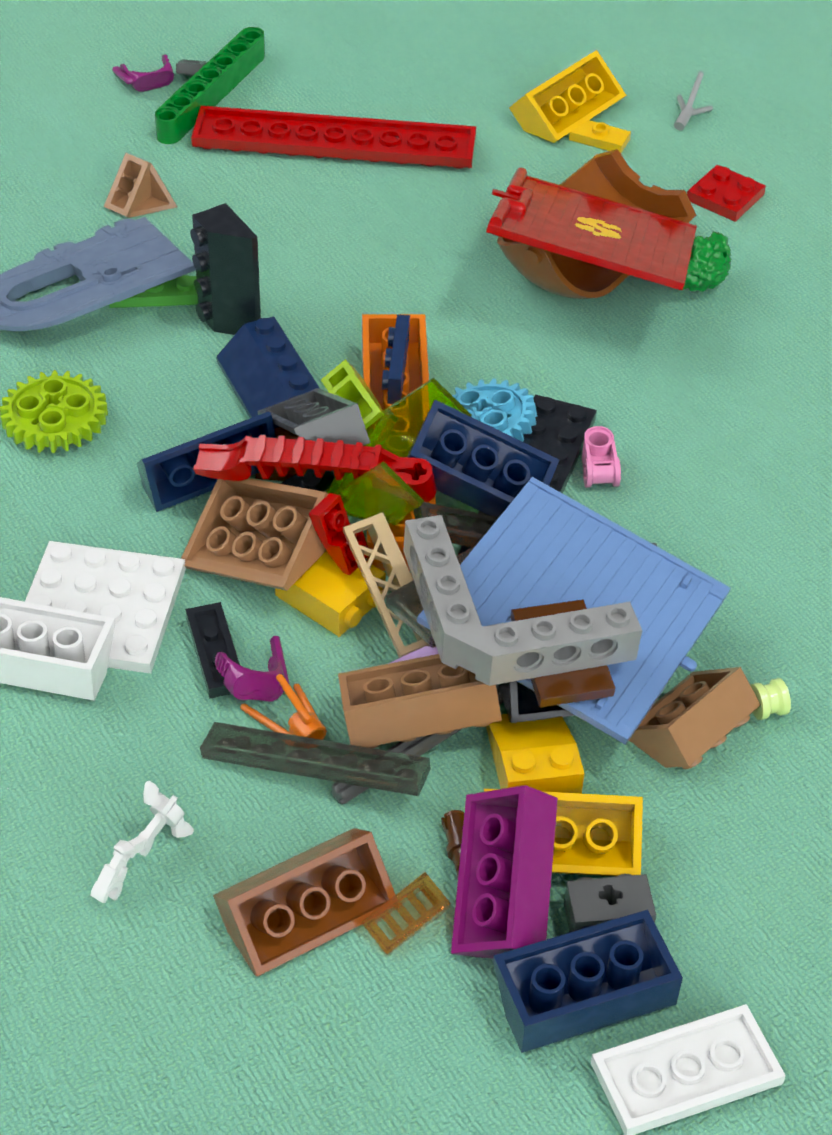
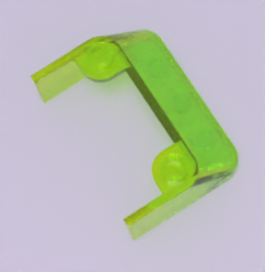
M433 377L383 410L384 415L366 429L370 443L363 446L375 447L378 444L382 445L383 449L399 457H407L434 400L470 417L472 415ZM384 462L355 480L352 473H345L342 480L334 478L326 491L327 494L341 495L348 516L364 520L383 512L388 525L391 523L393 526L398 524L407 513L421 506L424 501Z

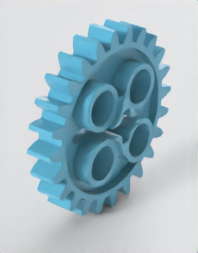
M493 378L489 384H485L481 379L477 386H473L468 382L466 384L467 389L462 390L456 387L455 395L445 394V401H439L522 442L524 441L523 434H531V426L536 425L535 417H537V411L533 395H528L527 388L520 389L519 383L509 387L508 380L497 384L496 378Z

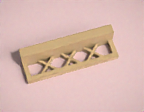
M383 512L343 527L345 538L399 658L424 646L436 647L431 630L417 622L418 615L423 611V607L413 577ZM367 529L374 544V549L371 550L359 545L354 534ZM364 555L370 557L368 563L366 562ZM374 559L382 562L389 577L387 582L372 575L370 567ZM378 586L384 588L382 595L379 591ZM388 590L396 593L403 608L402 614L387 608L384 600ZM392 618L399 620L397 627L395 626ZM403 622L411 626L417 642L404 646L399 635Z

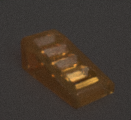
M424 872L362 921L361 924L383 952L389 955L450 908L451 903L427 873ZM420 891L433 906L428 911L415 896ZM407 900L421 915L416 921L402 905ZM395 909L409 925L404 930L401 929L390 915ZM381 919H384L396 935L391 941L377 925V922Z

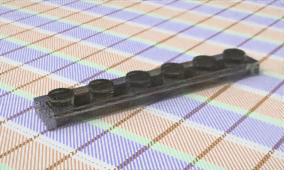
M214 722L200 746L203 759L413 796L420 795L431 770L430 759L426 757Z

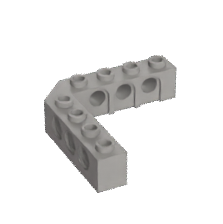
M442 515L405 520L403 551L443 664L454 669L460 666L475 673L476 680L491 686L637 659L642 628L630 602L482 627Z

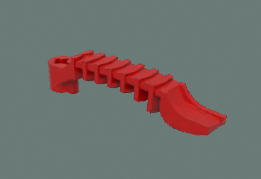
M260 435L259 438L245 436L240 442L229 445L200 444L197 462L193 468L197 475L230 481L247 480L251 475V466H257L263 479H269L275 468L279 477H285L290 467L295 469L297 476H304L307 469H314L316 477L322 478L327 470L334 472L336 480H342L345 473H352L355 482H361L364 475H372L374 486H381L399 495L406 496L410 502L415 504L427 503L436 494L432 466L427 460L399 457L383 449L382 445L378 444L375 447L363 446L361 442H357L356 445L344 444L343 440H337L334 443L324 442L322 438L312 441L305 440L304 437L286 439L285 436L267 438L266 435Z

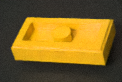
M590 120L569 133V140L607 151L618 149L620 153H622L631 137V131Z

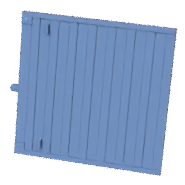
M531 477L460 565L482 627L512 622L510 618L511 610L582 599H584L587 609L624 602L631 603L642 628V635L636 660L607 665L616 688L614 696L559 704L560 707L625 745L660 696L677 668L681 666L688 671L696 669L697 663L686 655L701 636L731 589L534 477ZM423 610L418 615L417 622L430 630ZM531 679L518 681L534 691Z

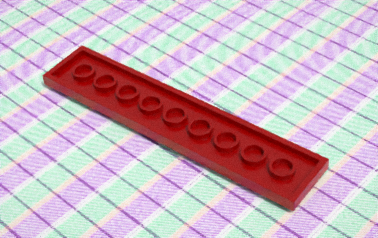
M201 106L191 141L192 147H201L203 149L214 148L231 151H253L262 154L279 153L289 156L305 155L316 158L331 157L343 160L357 159L369 160L371 162L383 161L396 162L398 164L448 166L461 169L472 168L477 126Z

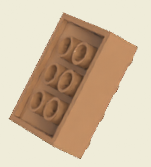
M251 478L243 481L218 479L181 559H185V568L287 591L326 551L312 525L308 513L328 494L322 491Z

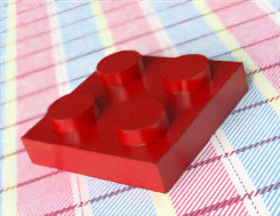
M716 165L687 191V196L691 203L736 222L764 196L766 185L731 171L727 167Z

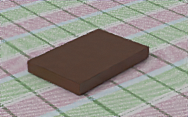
M584 599L512 609L510 618L511 621L583 610L587 609ZM607 665L531 678L539 707L612 697L616 689Z

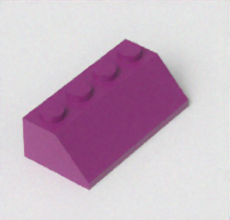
M526 785L466 795L451 954L493 959V955L546 940L557 797Z

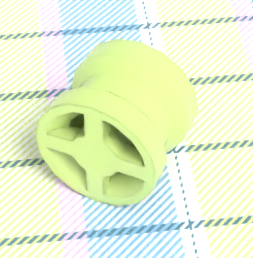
M781 678L772 679L767 685L761 683L750 685L761 704L752 712L757 720L767 719L773 713L781 716L790 712V694L785 682Z

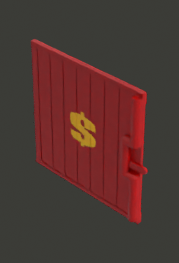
M522 167L516 170L506 192L497 189L492 190V195L502 199L489 221L486 233L674 289L683 290L697 225L528 176L526 169Z

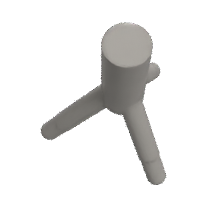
M702 71L697 75L687 104L685 105L682 95L677 96L681 113L675 121L674 127L679 131L685 128L691 116L713 110L711 105L697 109L692 107L704 75Z

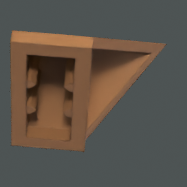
M125 153L104 207L128 218L177 208L176 203L152 163Z

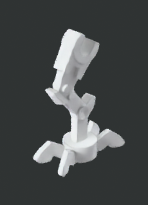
M151 781L145 783L143 794L144 803L151 806L150 811L155 817L137 837L129 842L120 840L113 847L115 851L113 852L114 856L110 864L104 865L98 880L91 890L90 896L101 903H106L108 897L113 900L118 899L128 870L126 867L128 860L137 853L146 857L151 850L155 837L165 824L171 826L172 835L176 838L186 837L194 832L192 826L184 821V811L176 804L178 797L173 795L171 799L167 798L159 792V788Z

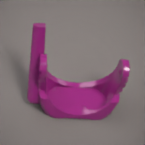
M166 54L162 55L164 67L156 71H129L125 64H120V67L115 66L112 69L121 80L128 85L130 84L139 92L165 87L174 79L173 69Z
M274 635L270 639L272 657L268 661L269 671L267 672L245 668L232 661L226 653H217L215 657L216 669L225 677L224 686L234 697L240 700L271 702L277 700L284 691L276 676L282 674L288 684L290 683L279 636Z

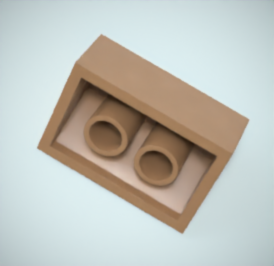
M741 667L692 672L653 704L629 741L665 768L682 767L683 769H689L698 765L703 760L702 755L710 748L722 744L727 739L726 734L733 728L750 720L749 715L761 704Z

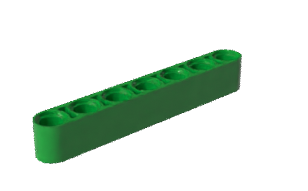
M247 27L241 30L155 111L156 136L160 143L174 144L180 141L195 126L201 106H216L264 60L265 39L264 31L261 28Z

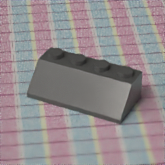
M319 388L257 411L258 415L269 411L272 415L273 424L297 436L304 437L306 440L317 441L318 438H322L324 442L334 443L337 440H343L344 444L356 445L357 442H361L363 445L370 443L358 403Z

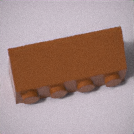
M357 828L348 830L213 895L228 934L257 977L400 906L372 832Z

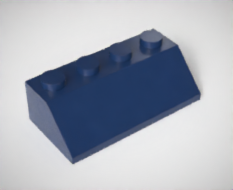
M274 316L245 323L216 356L218 365L249 418L257 416L258 410L319 388Z
M434 400L407 455L409 458L425 459L431 464L437 491L495 519L501 516L531 477L549 486L559 459L437 400Z
M269 411L137 462L142 486L156 512L213 490L218 479L197 475L193 470L197 462L200 444L229 445L240 442L245 436L259 438L260 435H266L267 438H276L271 413ZM251 466L250 476L259 473L257 466Z
M648 909L493 955V963L505 1016L521 1053L676 1005L683 979Z

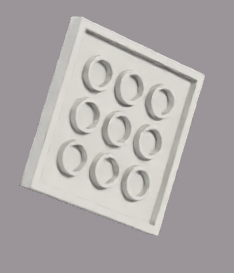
M49 541L25 602L115 618L108 668L151 674L186 570L184 566L185 559Z

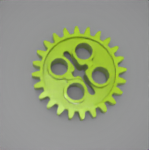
M53 370L51 376L47 377L43 372H40L39 379L27 376V384L16 382L17 390L8 389V397H2L3 406H0L2 428L6 429L8 438L14 437L16 445L24 442L25 449L27 450L34 445L37 446L39 453L45 447H50L51 453H55L57 447L60 446L65 451H69V444L72 443L77 447H82L81 439L92 441V433L100 434V425H106V416H108L106 395L101 393L100 385L93 386V379L90 378L83 381L82 374L72 378L70 377V371H66L63 376H58L57 371Z

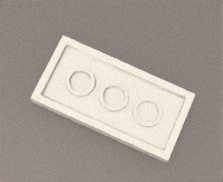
M747 1004L592 1054L591 1065L625 1135H635L780 1086L784 1083L786 1076Z

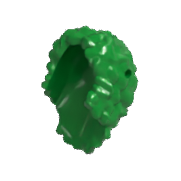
M713 231L710 237L696 236L694 238L683 289L688 288L692 292L695 290L703 292L709 288L714 289L729 275L728 271L731 268L730 263L732 260L730 257L731 249L726 236Z

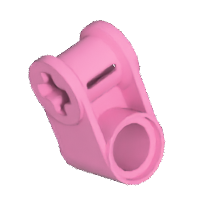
M593 426L587 429L584 436L581 459L585 488H590L592 484H612L613 487H619L621 466L619 457H617L612 431L603 426Z

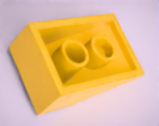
M501 714L502 721L492 722L486 726L500 789L526 785L543 792L582 794L584 769L577 743L562 716L511 723L507 714Z

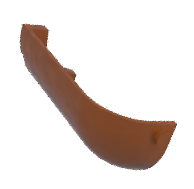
M618 149L596 154L560 184L561 186L689 223L697 216L685 190H665L655 185L652 187L643 185L639 181L640 176L628 166ZM500 236L497 240L506 258L520 274L541 289L562 297L573 299L599 298L610 293L629 276Z

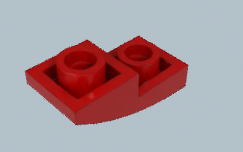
M329 493L308 514L319 539L331 558L344 574L351 575L358 568V564L343 533V527L350 525L341 495ZM363 531L355 533L358 544L368 548Z

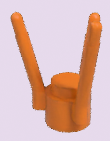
M278 674L276 679L297 710L288 721L289 731L247 704L243 703L240 705L242 711L284 738L292 748L300 744L303 749H311L318 745L326 736V727L317 717L301 686L296 683L292 689L282 674Z

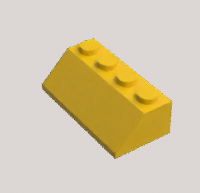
M595 50L526 93L509 109L525 132L555 143L569 134L570 131L592 119L627 95L599 52Z
M484 788V791H483V792L492 791V790H499V789H487V788ZM544 792L558 798L552 873L600 876L641 875L643 797Z

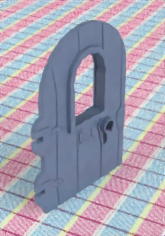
M145 217L137 220H120L114 222L115 227L111 228L110 225L101 227L95 232V236L78 243H60L55 245L52 251L49 248L44 249L34 256V260L0 274V330L15 332L55 326L114 302H119L142 293L147 289L196 269L193 262ZM74 275L81 281L38 299L26 302L15 301L30 291L41 289Z

